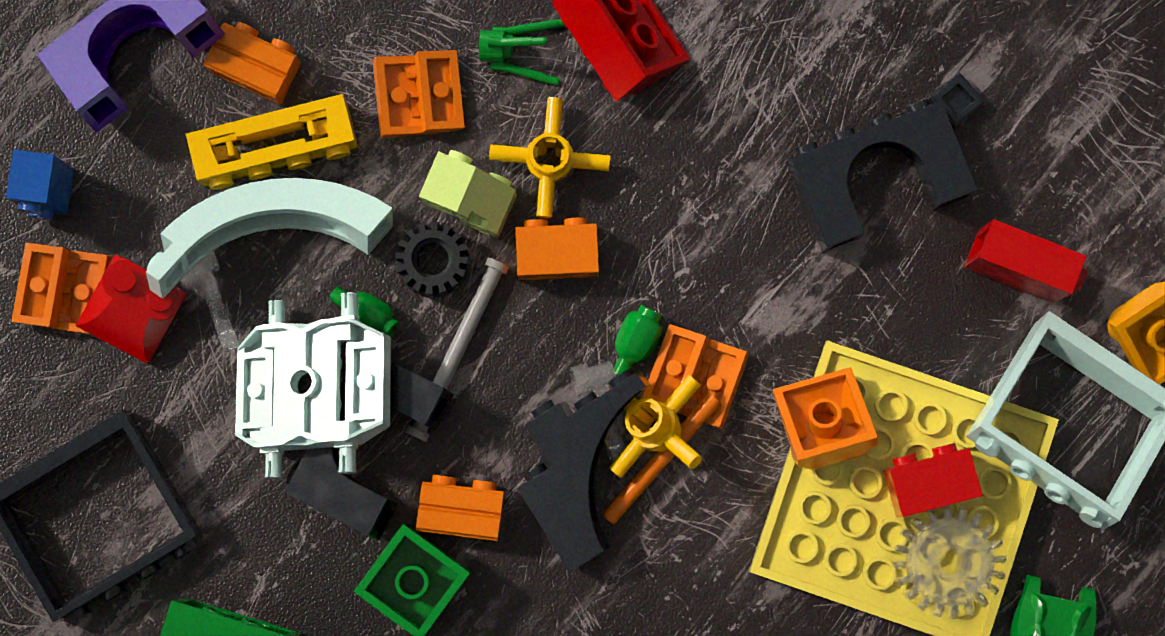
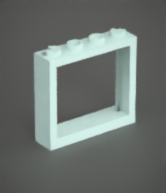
M1049 311L1034 323L966 437L975 443V447L981 453L989 457H996L1010 466L1009 469L1015 476L1022 480L1032 481L1044 489V493L1049 499L1059 504H1066L1078 512L1080 519L1086 524L1104 530L1121 520L1165 442V388ZM1039 345L1151 419L1106 501H1103L991 425Z

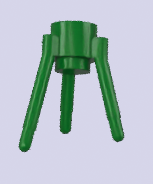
M561 19L511 27H493L492 30H481L479 36L480 62H490V70L506 71L540 82L559 85L560 79L507 63L505 59H513L514 46L546 45L548 43L546 37H513V35L565 27Z

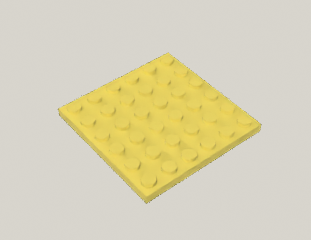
M826 341L814 377L849 367L852 368L877 433L878 445L868 450L862 456L818 469L798 467L792 458L790 446L749 572L933 636H990L1038 487L1032 481L1022 480L1010 471V466L998 458L989 457L981 453L975 447V443L966 437L990 396ZM1005 401L991 425L1046 461L1059 419ZM955 442L958 450L970 448L983 496L896 518L883 471L894 467L892 459L916 453L918 461L934 457L932 453L933 448Z

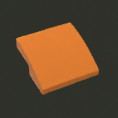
M457 50L418 51L415 55L381 56L373 59L380 138L436 134L463 130L465 128Z
M25 243L11 322L91 335L75 325L113 257L68 250L63 247Z
M669 324L648 380L651 385L645 389L642 398H651L657 402L665 403L685 378L690 375L701 386L677 414L688 417L710 392L721 404L704 423L723 430L750 354L747 351L711 340L705 335Z

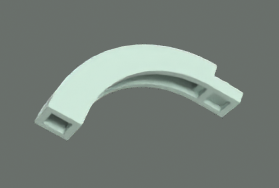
M269 179L233 187L191 207L160 233L164 252H158L147 266L146 275L149 287L152 292L163 299L195 264L216 248L241 236L271 229L290 228L321 232L348 242L369 255L392 229L393 208L357 189L316 179Z

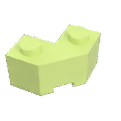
M450 150L449 155L438 151L420 192L419 198L421 202L459 218L464 226L499 239L517 197L516 189L510 187L512 182L500 175L488 174L471 165L473 159L460 152Z

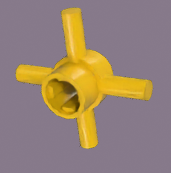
M549 97L547 99L544 134L534 138L528 145V148L490 144L489 160L526 163L531 174L539 180L536 217L552 218L555 182L566 177L571 168L609 171L610 155L573 152L569 142L560 136L563 99L557 97ZM547 148H554L556 157L560 158V165L553 167V165L538 163V156H545Z
M688 375L665 403L657 402L651 398H642L640 400L634 398L624 408L626 411V428L631 433L633 440L609 468L622 478L645 450L659 452L670 450L690 469L696 468L701 463L702 457L680 438L682 429L677 413L701 384ZM656 421L654 426L651 428L650 426L652 425V423Z

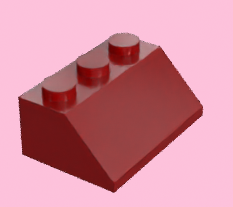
M554 0L551 2L560 15L561 21L579 44L583 55L590 61L603 81L604 87L616 102L640 93L691 60L652 0Z

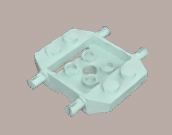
M353 292L341 293V317L321 319L309 324L285 323L286 302L283 300L268 301V324L256 326L237 347L235 436L251 446L259 448L260 453L266 455L265 479H282V455L284 451L327 447L339 449V474H355L356 449H358V445L364 444L390 427L391 337L360 322L358 317L359 294ZM346 341L345 421H340L342 406L340 398L342 359L340 354L341 342ZM309 373L312 378L311 387L306 393L300 394L298 382L304 374Z

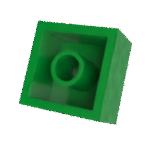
M402 524L353 592L411 635L426 636L472 574V571L408 524Z

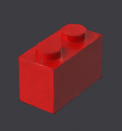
M955 442L933 448L932 453L934 457L918 461L916 453L892 459L894 467L883 471L896 518L983 496L970 448L958 450Z

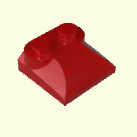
M114 255L75 326L149 364L184 301L187 292L174 286L162 299L150 290L146 269L118 255Z

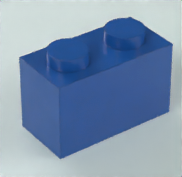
M13 149L6 199L17 204L18 211L29 213V217L53 220L54 214L67 216L74 168L54 154Z

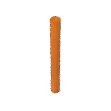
M710 392L681 424L680 438L686 443L721 404ZM670 450L664 452L657 451L602 515L612 524H615L675 455Z

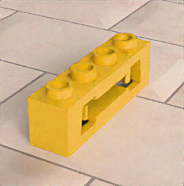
M343 94L186 134L196 179L204 187L209 186L211 190L230 187L234 184L233 179L249 176L250 180L266 178L273 174L272 169L288 166L289 170L305 168L312 164L311 159L327 156V160L344 158L351 154V149L358 148L349 107ZM305 123L307 124L309 136H312L313 141L307 142L305 138L243 153L240 154L241 159L237 146L233 145V142L241 140V144L244 145L305 129Z

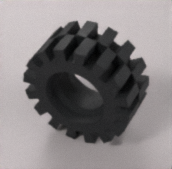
M431 222L428 225L421 223L418 224V228L410 229L406 232L407 236L404 240L401 239L398 244L399 250L396 252L395 259L397 260L396 267L398 273L411 290L420 293L422 296L428 297L429 295L436 298L442 297V294L445 293L450 294L454 292L458 285H462L465 275H468L470 257L467 246L458 232L452 230V227L446 224L444 226L439 225L438 222ZM429 245L441 246L448 253V265L443 272L437 275H428L418 267V255L423 248Z

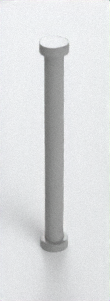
M488 257L484 264L487 267L485 274L433 380V383L445 389L449 387L501 275H506L509 270L508 266ZM415 420L412 426L407 425L405 433L427 442L430 436L427 434L429 427Z

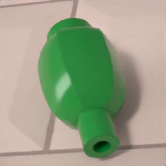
M337 286L332 291L329 299L341 307V293L347 294V292ZM356 292L359 294L358 317L360 322L392 338L399 327V321L394 319L392 308L369 293Z
M641 304L638 311H632L626 316L615 341V350L619 358L612 370L614 373L619 375L626 370L630 371L633 364L642 363L648 359L663 332L662 325L659 322L663 316L662 314Z

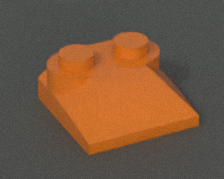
M851 367L773 389V395L791 446V455L798 467L805 469L822 468L862 456L868 450L878 445L877 433Z

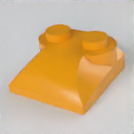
M1164 281L1149 286L1116 308L1110 315L1107 324L1109 335L1120 344L1132 367L1159 385L1165 382Z

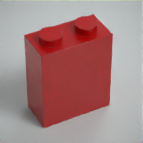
M995 219L977 232L964 266L968 270L1052 303L1072 295L1073 291L1079 292L1088 272V269L1083 268L1086 255Z

